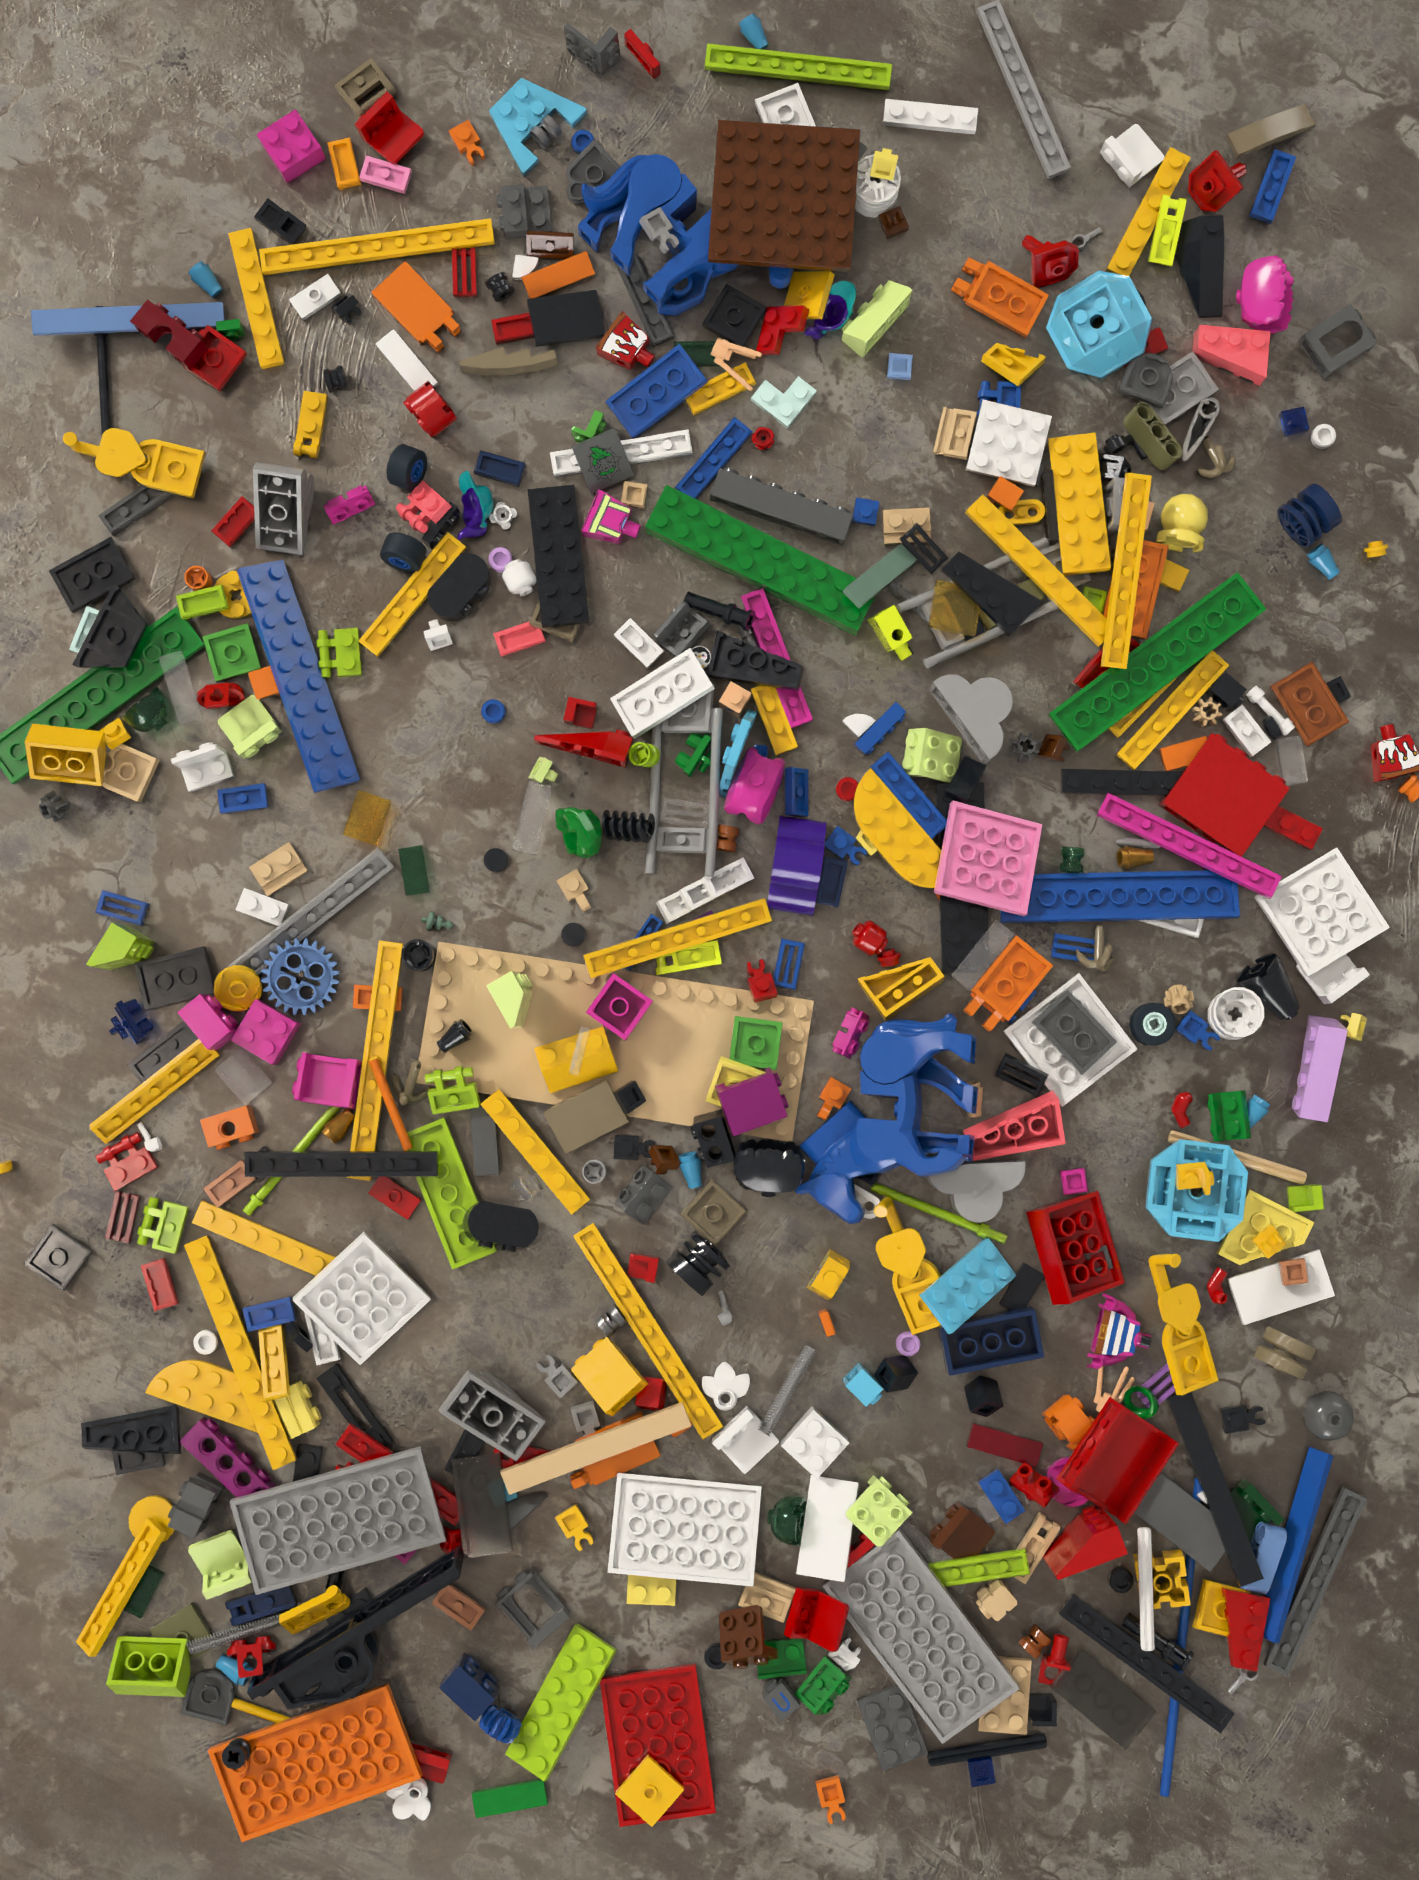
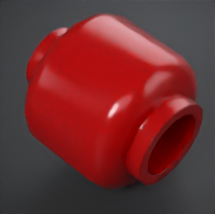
M871 920L863 924L858 923L852 931V935H854L853 945L868 956L879 955L888 943L886 931Z

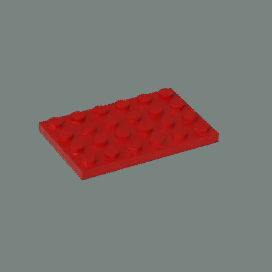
M696 1663L604 1676L600 1681L615 1793L642 1760L649 1755L684 1786V1791L658 1821L716 1813ZM615 1794L619 1827L647 1823Z

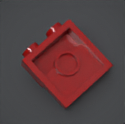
M207 325L205 329H201L198 333L204 337L202 342L208 350L191 371L185 366L183 367L220 392L245 359L247 353Z

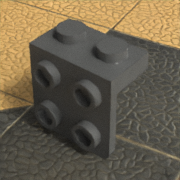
M567 23L564 26L568 52L573 57H580L584 60L585 65L591 71H597L604 75L610 66L613 67L620 59L618 32L610 27L595 45L570 24Z

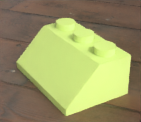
M890 280L884 286L879 285L872 294L874 298L869 303L864 302L857 311L859 315L854 321L850 319L842 328V341L863 358L908 307L912 289Z
M511 971L486 985L509 1027L520 1028L525 1023L532 997L530 988L533 985L527 974L524 975L521 972Z

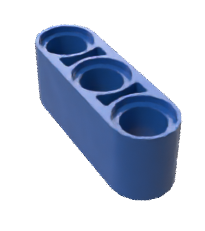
M850 1100L799 1146L816 1164L837 1140L854 1130L859 1118L866 1117Z

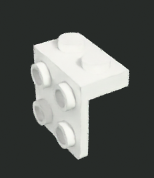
M1138 124L1131 126L1116 139L1110 136L1105 140L1100 151L1104 160L1110 164L1119 178L1129 188L1164 160L1162 152Z

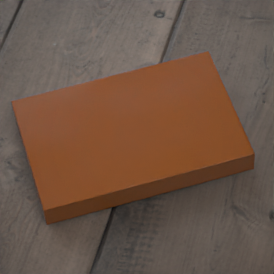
M1313 661L1270 686L1285 713L1293 722L1306 747L1349 722Z

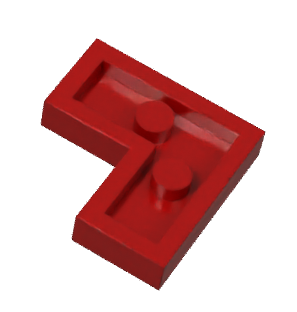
M804 305L767 307L756 351L762 353V355H779L785 332H804L809 309Z

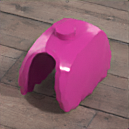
M1277 255L1262 257L1248 264L1244 270L1241 289L1237 290L1236 302L1240 304L1242 310V321L1248 324L1250 328L1270 331V334L1287 330L1292 317L1288 313L1292 310L1293 292L1291 286L1294 283V278L1287 271V265L1283 263V259Z
M748 748L737 767L728 789L724 810L729 814L738 815L739 813H744L755 824L765 822L782 781L785 768L784 760L782 758L769 759L759 755L756 748Z

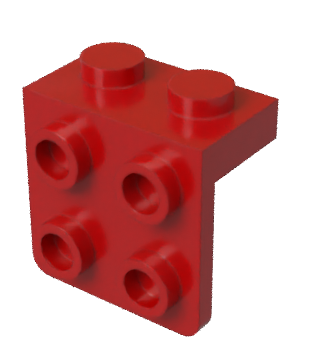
M387 91L354 124L362 140L393 165L397 164L424 136L423 129L400 111L393 96Z
M796 1587L783 1635L789 1638L808 1639L831 1652H836L839 1649L849 1606L816 1588Z

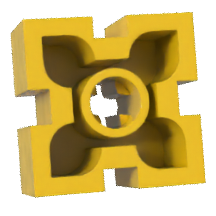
M1182 1550L1162 1551L1163 1557L1154 1558L1152 1553L1153 1609H1161L1160 1602H1169L1171 1607L1191 1606L1188 1584L1185 1578H1181L1187 1576ZM1137 1553L1133 1554L1136 1578L1139 1581ZM1164 1576L1165 1582L1159 1583L1157 1578ZM1137 1583L1138 1596H1139V1583Z

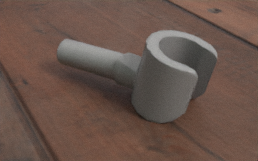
M1098 227L1089 234H1077L1073 237L1072 243L1081 240L1083 244L1077 248L1079 251H1082L1086 246V242L1100 234L1102 229Z
M723 1290L719 1291L718 1294L724 1312L717 1316L721 1324L726 1326L733 1321V1315L727 1306Z
M1240 1668V1676L1228 1688V1692L1233 1694L1246 1680L1253 1681L1257 1679L1258 1672L1253 1671L1247 1676V1670Z

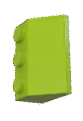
M111 923L86 965L112 970L143 962L144 959L147 960L154 950L152 945L155 941L129 926Z
M117 1636L106 1685L115 1694L185 1697L191 1673L189 1649L187 1647V1643L189 1644L188 1639Z

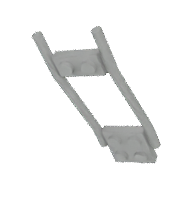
M1046 537L1033 542L1032 544L1062 573L1059 543L1049 547ZM1004 555L983 566L991 571H995L1013 561L1007 555ZM1089 573L1065 576L1076 588L1092 580ZM952 581L897 604L899 613L922 605L921 608L941 649L944 650L924 659L926 668L946 661L1005 633L997 626L965 641V637L945 597L942 596L959 588ZM1051 600L1037 607L1021 625L1059 607Z
M714 690L652 728V745L658 748L660 759L654 767H651L649 814L652 813L654 815L655 829L651 840L647 844L646 875H654L656 851L665 853H706L705 876L714 877L718 834L720 750L723 709H713ZM661 732L712 733L709 829L658 828Z

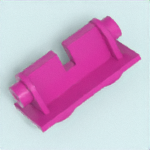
M359 485L346 492L348 499L344 500L343 496L340 495L328 500L327 504L323 505L333 525L375 505L366 485L363 487Z
M855 1008L847 1011L841 1024L842 1027L848 1029L847 1034L838 1031L832 1044L834 1046L832 1051L851 1059V1056L859 1048L858 1041L861 1034L868 1028L870 1016Z

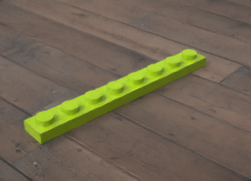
M708 43L705 58V70L880 90H889L892 64Z

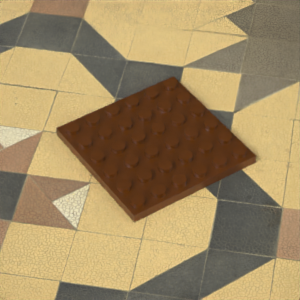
M718 120L708 262L850 272L860 129Z

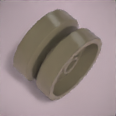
M1266 1326L1262 1338L1264 1341L1275 1345L1272 1350L1264 1345H1258L1253 1357L1267 1363L1266 1366L1303 1380L1308 1368L1306 1365L1296 1361L1295 1358L1298 1356L1310 1361L1313 1359L1317 1349Z

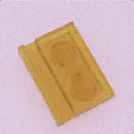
M357 790L343 835L377 846L392 801Z

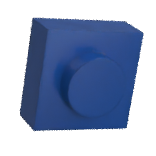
M856 497L852 523L875 526L879 501Z

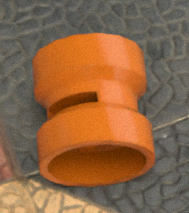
M192 566L186 570L184 579L193 591L213 586L212 576L203 567Z

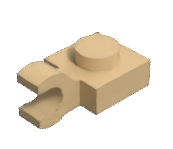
M577 869L556 880L567 900L570 902L576 899L583 913L592 908L583 894L589 888Z

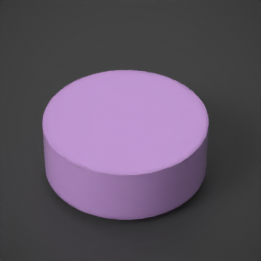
M503 547L495 548L489 554V564L497 572H503L505 565L513 561L511 553Z
M905 1331L898 1335L896 1347L902 1355L913 1356L920 1349V1340L916 1334L912 1335L910 1331Z

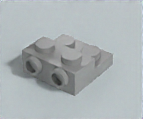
M1114 477L1102 490L1107 536H1111L1119 529L1125 478Z

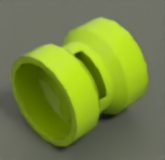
M637 742L629 749V759L634 765L650 768L658 763L660 752L655 745Z

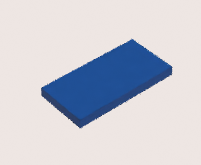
M679 343L605 402L634 439L702 388L708 381Z

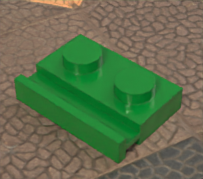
M788 1637L764 1640L765 1645L777 1649L778 1659L769 1660L767 1665H757L758 1679L807 1674L803 1639Z

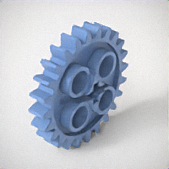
M295 938L293 945L288 940H285V948H282L279 944L276 945L278 953L270 951L269 954L273 959L264 960V963L269 968L261 970L262 973L267 974V977L261 979V982L268 983V986L263 991H271L272 994L268 1000L276 998L275 1007L284 1004V1012L291 1007L293 1008V1015H296L298 1009H301L303 1015H306L307 1008L310 1007L311 1011L315 1013V1005L318 1004L324 1008L322 1000L331 1001L332 999L328 993L337 992L332 987V984H339V980L333 978L334 975L339 974V970H332L337 961L330 962L329 959L333 955L332 952L325 955L323 952L326 946L324 945L320 949L316 948V940L312 945H308V938L304 939L303 944H300L298 938ZM292 954H296L301 958V963L297 967H292L287 962V958ZM313 964H319L323 967V973L320 976H313L310 973L309 968ZM283 966L295 973H299L302 970L305 972V977L320 982V986H316L305 979L297 982L295 975L284 972L280 968ZM282 976H287L291 980L290 987L285 989L279 987L278 979ZM303 986H310L313 989L314 993L310 998L301 996L300 989Z

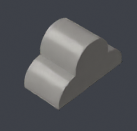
M256 462L253 467L256 548L303 555L308 533V519L314 496L313 474L307 473L306 469Z
M958 675L939 677L932 683L929 692L980 762L986 765L999 752L1003 744V731L1000 724L1009 715L1013 703L1009 688L1002 681L991 677L978 679L972 684Z
M1017 1159L963 1162L954 1171L927 1176L926 1179L937 1190L949 1194L950 1204L957 1214L972 1222H985L995 1217L999 1212L1003 1202V1192L1014 1189L1022 1181L1025 1174V1161Z
M468 1368L438 1409L442 1415L515 1461L519 1459L546 1422L536 1410L521 1400L500 1379L484 1370H481L479 1373Z

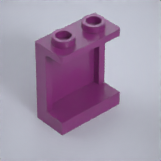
M770 1067L765 1068L766 1073L726 1087L722 1083L715 1086L729 1130L733 1136L788 1117L785 1110L789 1108L787 1099L784 1094L780 1095L778 1087L782 1086L777 1072L773 1073Z

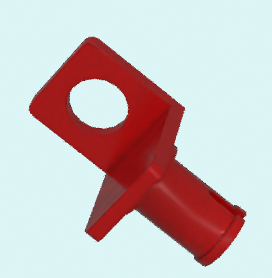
M1054 1634L1051 1655L1042 1654L1038 1674L1039 1683L1057 1687L1062 1686L1064 1671L1071 1670L1070 1664L1065 1659L1069 1637ZM1048 1666L1058 1669V1676L1056 1678L1048 1679L1045 1676V1670Z

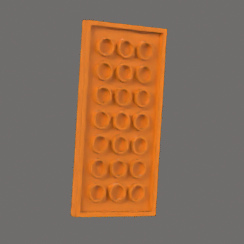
M389 1683L361 1692L353 1699L347 1698L342 1702L331 1703L236 1737L245 1739L251 1746L250 1757L238 1769L227 1768L222 1761L223 1750L234 1739L211 1746L208 1749L241 1842L419 1780L423 1776Z

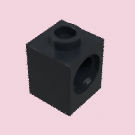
M1225 671L1208 688L1205 694L1212 697L1217 704L1220 703V706L1227 711L1232 706L1236 709L1243 702L1245 697L1242 695L1247 689Z

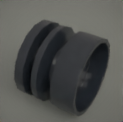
M693 1232L690 1237L697 1245L694 1247L688 1241H685L683 1244L689 1253L685 1255L676 1250L666 1263L691 1288L703 1296L713 1285L707 1275L711 1272L720 1278L722 1273L715 1266L719 1264L727 1270L730 1264L726 1261L723 1253L710 1240Z

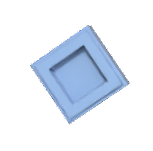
M889 353L887 378L910 380L913 355Z

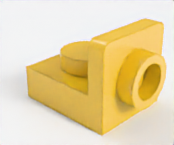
M1205 1162L1176 1164V1187L1178 1190L1202 1188L1205 1195H1210L1211 1186L1214 1185V1175L1212 1171L1208 1170Z

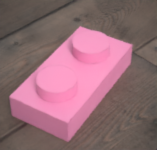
M366 156L359 178L362 182L405 194L412 171L407 167L397 164L393 165L390 162Z

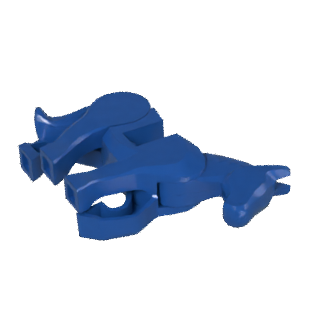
M659 154L638 155L626 161L602 185L591 187L585 183L582 184V197L589 212L587 217L579 223L578 234L597 252L604 229L610 223L619 221L617 237L610 249V257L628 276H630L634 264L637 239L643 229L639 223L641 217L661 207L673 226L669 233L677 237L679 244L676 248L670 242H666V245L669 248L668 251L674 256L652 278L643 283V291L657 304L658 314L677 316L702 303L710 281L714 277L731 272L739 266V264L708 262L712 208L686 232V227L682 222L696 210L697 189L684 173H680L676 163L667 156ZM768 267L769 281L773 287L782 289L789 285L794 268ZM687 278L688 285L683 290L678 291L673 288L675 284Z
M951 1013L946 1014L941 1020L934 1022L893 1019L878 1025L871 1037L863 1045L860 1054L861 1067L863 1068V1071L860 1072L861 1094L871 1097L898 1099V1102H895L894 1115L897 1116V1121L859 1118L854 1130L842 1136L824 1153L814 1168L810 1179L799 1185L795 1190L796 1194L810 1193L819 1204L849 1224H856L864 1217L865 1209L856 1198L854 1178L869 1174H882L900 1165H903L918 1176L927 1177L954 1171L965 1160L972 1162L974 1150L973 1135L920 1131L922 1116L920 1084L937 1087L950 1096L964 1110L976 1114L978 1088L964 1082L948 1067L931 1057L942 1051H952L965 1061L975 1064L977 1037L957 1032V1019ZM938 1153L937 1156H934V1157H927V1155H926V1154Z

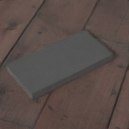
M1161 1472L1134 1513L1211 1572L1226 1552L1211 1512L1205 1505Z

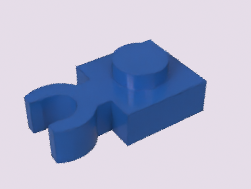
M839 826L835 828L825 842L827 849L841 859L847 854L851 863L857 866L860 862L855 859V853L860 852L864 856L867 854L864 848L853 846L857 839Z
M1191 1010L1185 1014L1175 1027L1177 1032L1193 1044L1199 1039L1202 1047L1206 1050L1213 1049L1207 1043L1209 1037L1216 1041L1220 1040L1218 1034L1206 1031L1209 1024Z

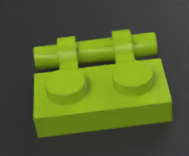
M358 627L334 629L335 639H328L327 630H319V639L316 640L320 651L318 667L321 668L322 677L331 678L330 669H337L339 678L363 676ZM329 648L336 649V660H330Z
M458 1066L454 1070L442 1071V1069L434 1070L433 1073L425 1074L426 1084L435 1082L436 1088L429 1089L427 1092L432 1114L478 1108L480 1106L476 1082L466 1083L465 1077L474 1076L472 1067L463 1068V1066ZM456 1079L457 1085L445 1086L444 1081Z
M150 1196L148 1205L144 1207L143 1213H145L142 1226H139L137 1232L139 1234L137 1244L146 1246L148 1238H154L152 1248L176 1254L189 1206L164 1201L163 1208L159 1209L157 1208L159 1198ZM154 1216L160 1217L157 1230L151 1229Z

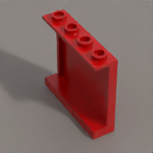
M1211 733L1206 737L1207 739L1158 806L1208 841L1242 857L1290 788L1285 785L1286 781L1278 775L1272 776L1269 774L1263 764L1249 760L1243 750L1237 747L1232 748L1228 745V741L1223 736Z
M1109 1397L1056 1479L1074 1493L1077 1492L1114 1515L1124 1524H1127L1179 1443Z

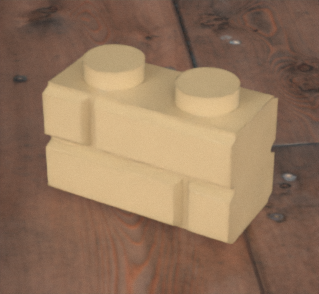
M1002 1579L989 1580L987 1585L983 1584L976 1591L978 1597L976 1603L987 1619L992 1617L995 1621H999L1006 1615V1611H1011L1017 1605L1015 1596Z

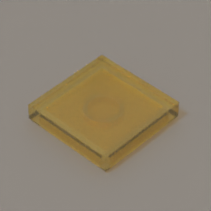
M937 579L934 586L928 627L974 637L976 635L980 608L955 583Z

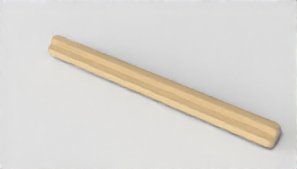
M1173 1130L1170 1131L1168 1136V1142L1172 1144L1178 1139L1212 1143ZM1232 1149L1244 1167L1298 1184H1304L1306 1181L1307 1173Z

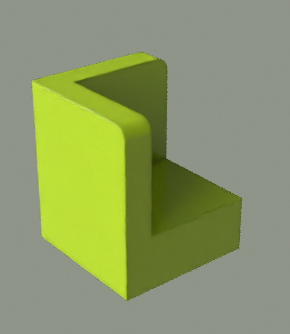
M1309 1184L1287 1187L1289 1210L1300 1212L1324 1209L1322 1185Z

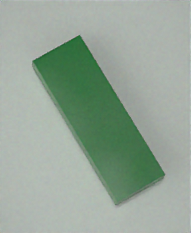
M541 1779L472 1791L476 1818L548 1805L545 1781Z

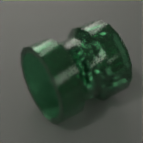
M1061 847L1060 855L1063 859L1060 863L1059 871L1083 873L1084 866L1081 863V859L1085 855V849Z

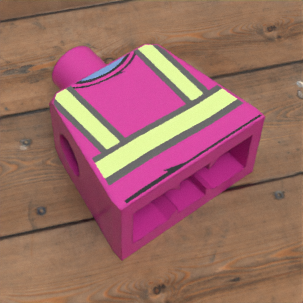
M598 489L581 531L584 537L620 544L624 534L637 538L641 525L630 521L632 515L631 508Z

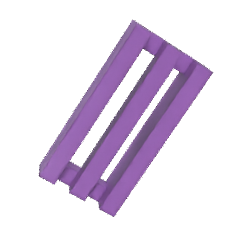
M1166 1363L1141 1386L1151 1387L1169 1371L1168 1364ZM1171 1374L1152 1390L1154 1396L1172 1381ZM1173 1383L1156 1398L1158 1405L1175 1391ZM1134 1392L1145 1406L1149 1408L1151 1403H1149L1147 1396L1144 1397L1142 1392Z

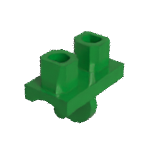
M691 733L686 744L695 749L692 757L680 751L674 761L675 764L683 769L684 774L688 777H691L700 761L702 762L698 768L700 772L704 773L708 766L711 767V750L704 756L711 744V737L706 734L703 737L699 734Z

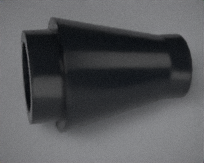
M464 1020L454 1021L441 1039L437 1041V1045L446 1053L450 1049L470 1040L473 1031Z

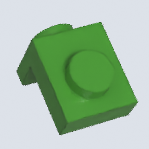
M595 410L586 431L573 426L571 433L574 440L580 443L603 433L607 425L604 422V413Z

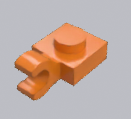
M830 1077L818 1097L824 1103L816 1116L826 1120L833 1106L840 1109L851 1088Z

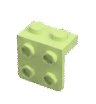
M250 695L218 719V725L234 745L233 749L243 759L254 756L260 747L266 743L273 742L278 738V734L282 732L281 728L261 701L256 699L255 695Z
M928 728L908 729L905 755L902 762L904 771L910 777H926L950 783L959 766L962 739L958 736Z
M873 1475L867 1481L870 1486L848 1508L846 1517L877 1547H881L912 1512L907 1508L910 1503L900 1493L895 1496L890 1491L891 1484L882 1476L878 1480Z
M228 1530L191 1544L188 1547L190 1556L203 1575L202 1593L206 1600L252 1583L242 1544L234 1531Z

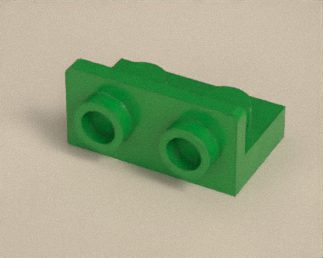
M1245 1090L1209 1094L1207 1106L1211 1115L1210 1131L1214 1142L1251 1138Z
M824 1656L794 1695L815 1715H826L834 1707L835 1703L833 1701L837 1696L843 1695L850 1687L849 1681L852 1677L844 1673L829 1657Z

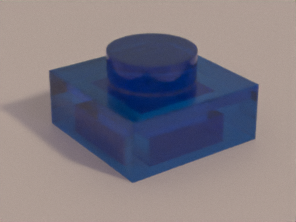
M1304 406L1279 413L1284 436L1303 433L1309 430Z
M991 1757L967 1761L972 1787L996 1783Z

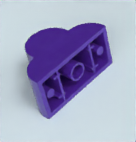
M779 816L767 899L768 910L813 916L822 870L827 822Z

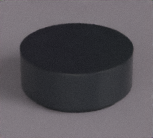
M1272 716L1262 720L1263 727L1272 740L1282 736L1281 730Z
M492 848L484 855V864L492 872H501L508 864V857L503 850Z
M578 923L565 925L561 932L563 942L569 946L580 945L586 936L584 928Z
M1116 1567L1108 1575L1109 1585L1118 1593L1128 1592L1133 1586V1576L1124 1567Z
M720 1643L710 1644L704 1653L705 1663L711 1669H722L726 1663L721 1662Z

